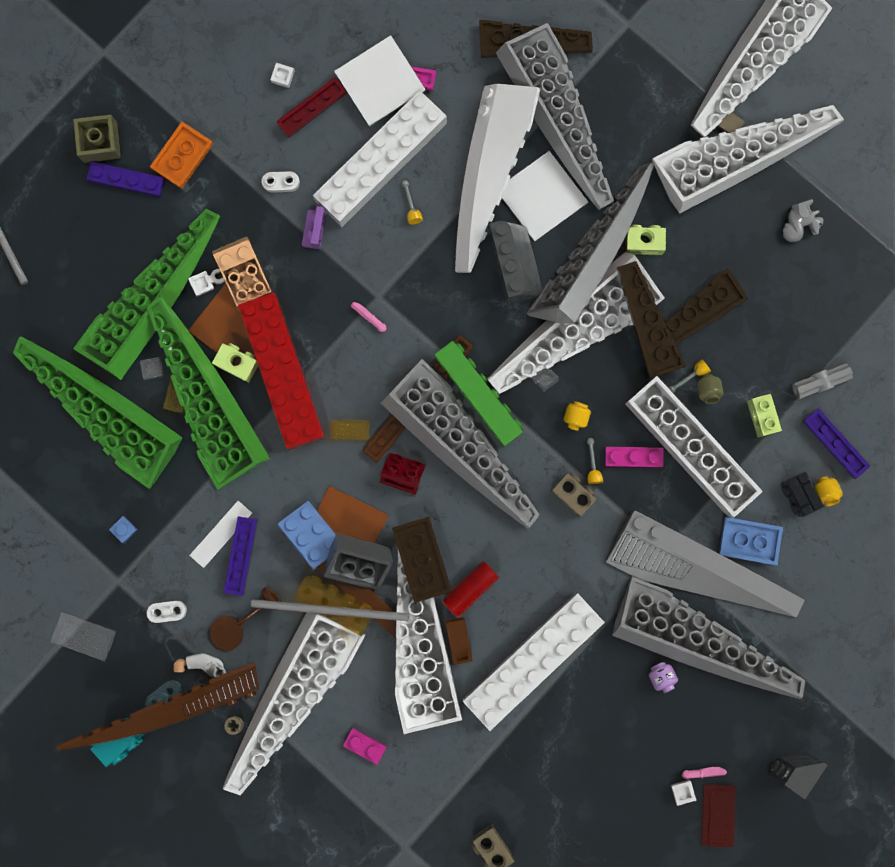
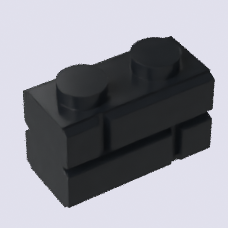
M802 472L782 482V492L786 498H790L792 502L790 507L795 515L798 514L799 517H804L824 507L807 472Z

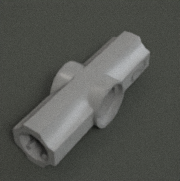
M847 363L830 370H823L811 375L810 378L792 384L794 395L799 400L816 392L821 393L833 388L834 385L849 381L853 378V372Z

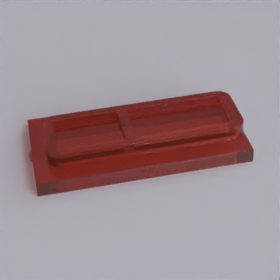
M703 784L702 845L724 848L734 847L735 786Z

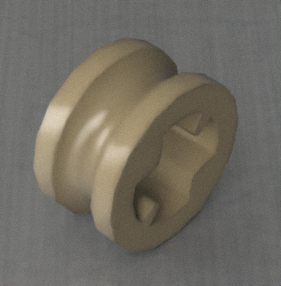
M230 717L225 722V730L231 735L238 734L243 730L244 722L240 717ZM232 720L239 724V727L235 728L236 731H233V727L229 726L230 723H233Z

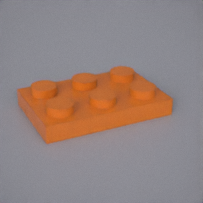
M181 122L150 165V168L182 189L214 143L184 122Z

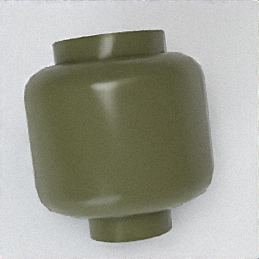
M707 374L697 382L699 399L706 404H715L724 395L721 379L716 376Z

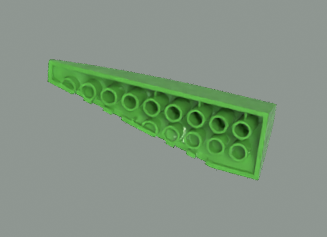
M205 209L189 225V230L186 233H181L176 238L178 241L171 248L167 247L163 251L164 255L159 260L155 259L133 280L134 285L125 288L121 292L122 296L115 303L112 301L107 306L108 310L103 315L99 314L73 349L121 380L155 333L147 306L161 296L170 307L173 306L203 254L220 216Z
M161 296L149 304L147 310L154 330L158 331L160 337L158 342L160 347L164 349L167 367L170 366L172 372L171 379L180 405L184 407L186 423L190 424L192 430L191 437L193 442H196L198 448L196 451L217 490L270 458L208 357Z
M19 337L13 354L29 371L33 370L37 375L38 381L41 384L45 383L51 390V395L54 398L58 397L63 403V408L82 428H86L90 432V437L104 447L103 451L116 460L114 463L119 468L150 489L176 453L182 437L93 376L33 342Z

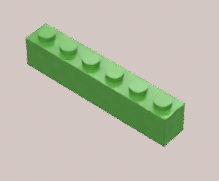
M450 342L434 354V357L446 373L449 374V377L501 445L505 447L523 433L521 430L523 426L517 419L513 420L509 415L511 410L505 403L503 405L498 400L500 396L494 388L490 390L486 385L488 381L482 373L478 374L474 369L476 365L472 359H467L463 355L465 351L459 343Z

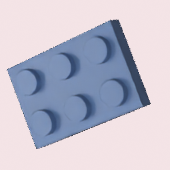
M307 501L280 521L277 526L312 570H314L327 560L330 546L336 535L311 503Z
M724 517L718 554L726 557L778 565L783 527Z

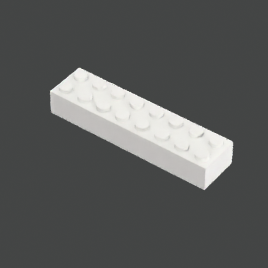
M419 91L313 195L315 202L320 207H325L326 213L343 227L447 124V116Z
M658 376L652 379L625 404L727 517L734 518L763 492Z
M575 592L463 698L464 704L491 731L605 622Z

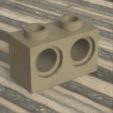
M567 473L551 492L577 516L581 517L597 499L594 497L595 493L589 487L584 488L579 484L581 480L574 474L570 476ZM565 482H569L573 486L570 493L563 490ZM579 495H584L587 498L586 505L581 506L578 504L577 498Z
M492 824L472 837L473 844L471 846L477 855H482L485 867H508L515 862L514 856ZM489 838L492 842L489 846H483L481 840ZM495 855L503 857L499 863L493 862L492 858Z

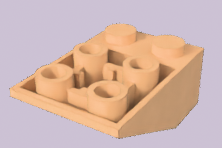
M247 236L212 251L236 306L272 292Z

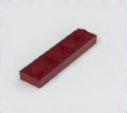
M334 77L277 120L276 123L285 135L290 138L344 97L347 91L338 79Z

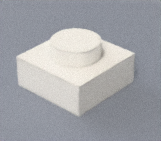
M276 63L270 79L271 83L289 88L295 72L294 68Z
M690 780L671 784L677 806L696 801Z

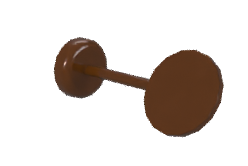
M265 586L262 589L261 595L265 601L282 602L278 594L271 587ZM263 608L253 609L239 621L231 616H222L216 619L209 631L213 645L223 651L237 648L244 637L242 624Z

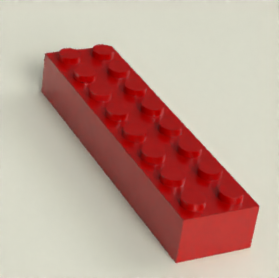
M273 292L238 304L286 448L290 451L325 439L326 437L277 295Z

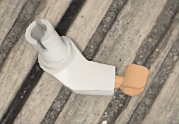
M205 653L187 656L186 660L178 659L174 663V672H184L185 666H187L188 669H202L211 677H218L226 673L221 660Z

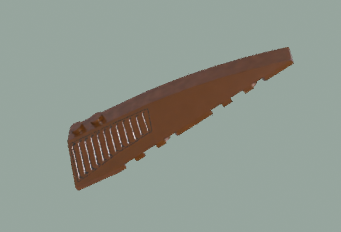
M252 662L209 680L205 687L203 684L194 686L188 690L186 695L184 692L178 693L168 698L167 703L162 700L130 714L128 719H118L106 728L105 726L99 727L89 732V735H81L56 746L57 750L78 749L131 738L186 721L225 704L226 707L233 706L242 697H245V700L256 696V692L259 690L255 663Z

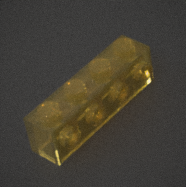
M315 575L305 577L294 596V599L302 604L372 610V607L364 603L361 605L356 602L353 596L349 594L343 595L338 592L339 589L330 584L328 586L325 585ZM322 614L359 636L366 633L373 619Z

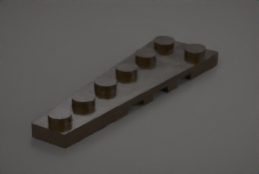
M637 261L616 267L648 378L686 367L677 345H675L671 333L665 325L663 316L655 304V299L648 289V284Z
M726 268L673 315L665 325L669 329L675 345L748 300V297L730 270Z

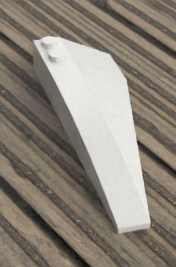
M507 84L484 86L470 145L461 195L455 272L471 273L480 252L478 246L487 235L485 230L488 222H492L494 218L493 210L496 205L499 206L511 177L509 175L510 169L516 165L518 160L515 158L519 148L524 146L525 140L523 138L526 131L529 132L531 129L540 93V88Z

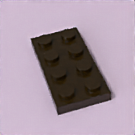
M430 517L393 527V534L414 603L452 592Z

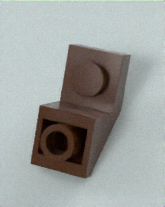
M464 617L445 621L453 665L472 662L471 647Z

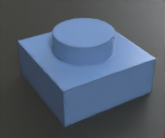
M122 516L109 530L121 543H125L138 529L125 516Z

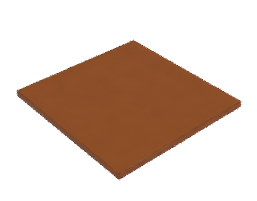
M225 283L188 331L216 353H218L222 343L227 346L231 343L240 348L239 352L245 354L247 351L254 355L239 307L236 306ZM240 357L233 359V366H238L241 363Z
M331 486L328 487L317 509L319 515L335 535L339 533L376 543L389 517L388 514Z

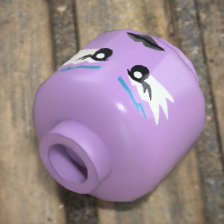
M663 662L650 668L649 678L655 690H663L664 693L675 689L674 684L678 682V678L670 664Z

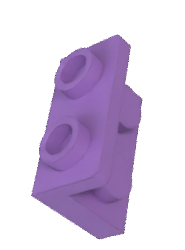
M317 206L316 211L308 210L302 240L303 247L321 250L327 215L325 207Z

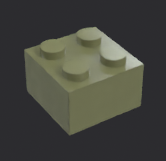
M112 115L73 119L77 156L84 163L121 158L118 124Z

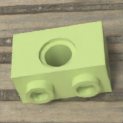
M641 225L630 226L625 236V252L640 255H663L666 251V228H661L659 225H651L649 228H642ZM641 236H647L650 242L644 243L641 240Z
M222 343L212 364L249 383L258 367L255 355L247 351L243 354L239 352V347L231 343L228 346ZM240 357L241 363L238 366H233V359Z
M771 394L747 401L757 438L782 431Z

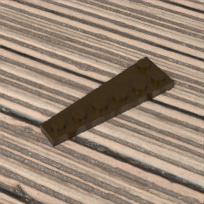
M479 20L481 58L498 57L496 52L505 42L539 26L532 25L530 27L521 26V24L517 23L512 25L502 24L499 21ZM550 27L565 54L592 53L591 31Z

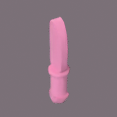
M356 302L351 304V307L368 320L369 323L373 324L378 331H386V325L378 320L375 315H372L365 307Z
M709 767L698 770H684L681 776L689 780V778L726 775L727 771L721 767Z

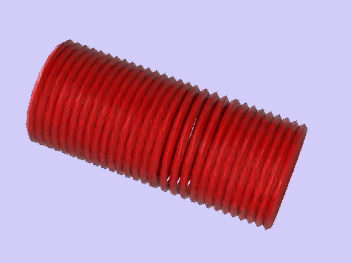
M482 561L442 602L459 618L500 577L485 561Z

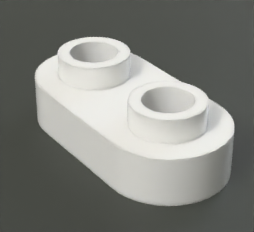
M291 171L269 172L262 177V185L267 192L271 193L293 192L299 188L300 180L297 174ZM288 178L293 179L291 183L286 182ZM274 179V182L269 184L268 180Z
M182 601L154 603L147 609V617L154 623L181 620L187 614V607ZM176 607L180 608L179 614L175 613ZM157 609L161 610L160 616H157L155 613Z

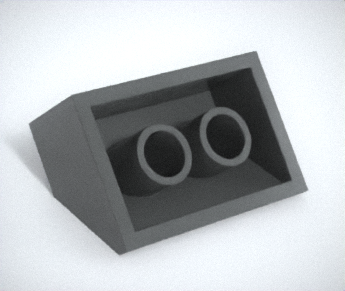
M337 533L330 546L323 577L378 591L393 564L392 548Z
M808 753L780 757L778 760H775L770 767L771 771L769 774L806 799L828 765Z

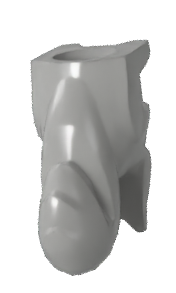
M813 199L792 205L788 216L789 223H786L783 228V236L787 241H800L804 234L803 227L807 225L813 235L819 233V229L823 224V218L815 217L820 212L819 210H810Z

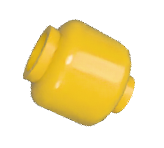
M574 401L573 404H568L563 420L568 423V428L578 431L579 427L585 428L587 426L591 411L588 409V405Z
M824 476L817 480L814 488L823 504L833 506L841 501L840 498L843 492L836 479Z

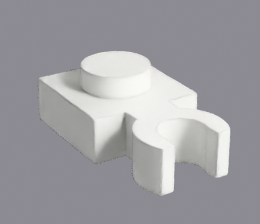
M220 269L213 270L209 276L204 271L188 278L196 297L214 290L212 284H222L225 281L224 278H215V275L220 273Z

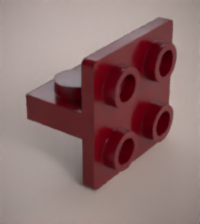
M390 453L380 473L379 483L416 495L426 465L416 460L404 458L399 454Z

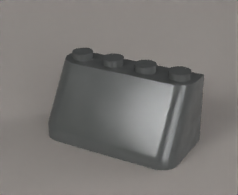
M505 221L490 223L489 236L507 305L537 298L542 291V285L526 227Z

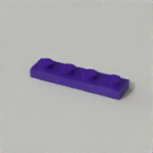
M92 161L87 175L89 182L161 197L165 183L164 177Z
M819 408L802 421L853 479H857L870 467L866 460Z
M237 517L223 593L244 596L257 519Z

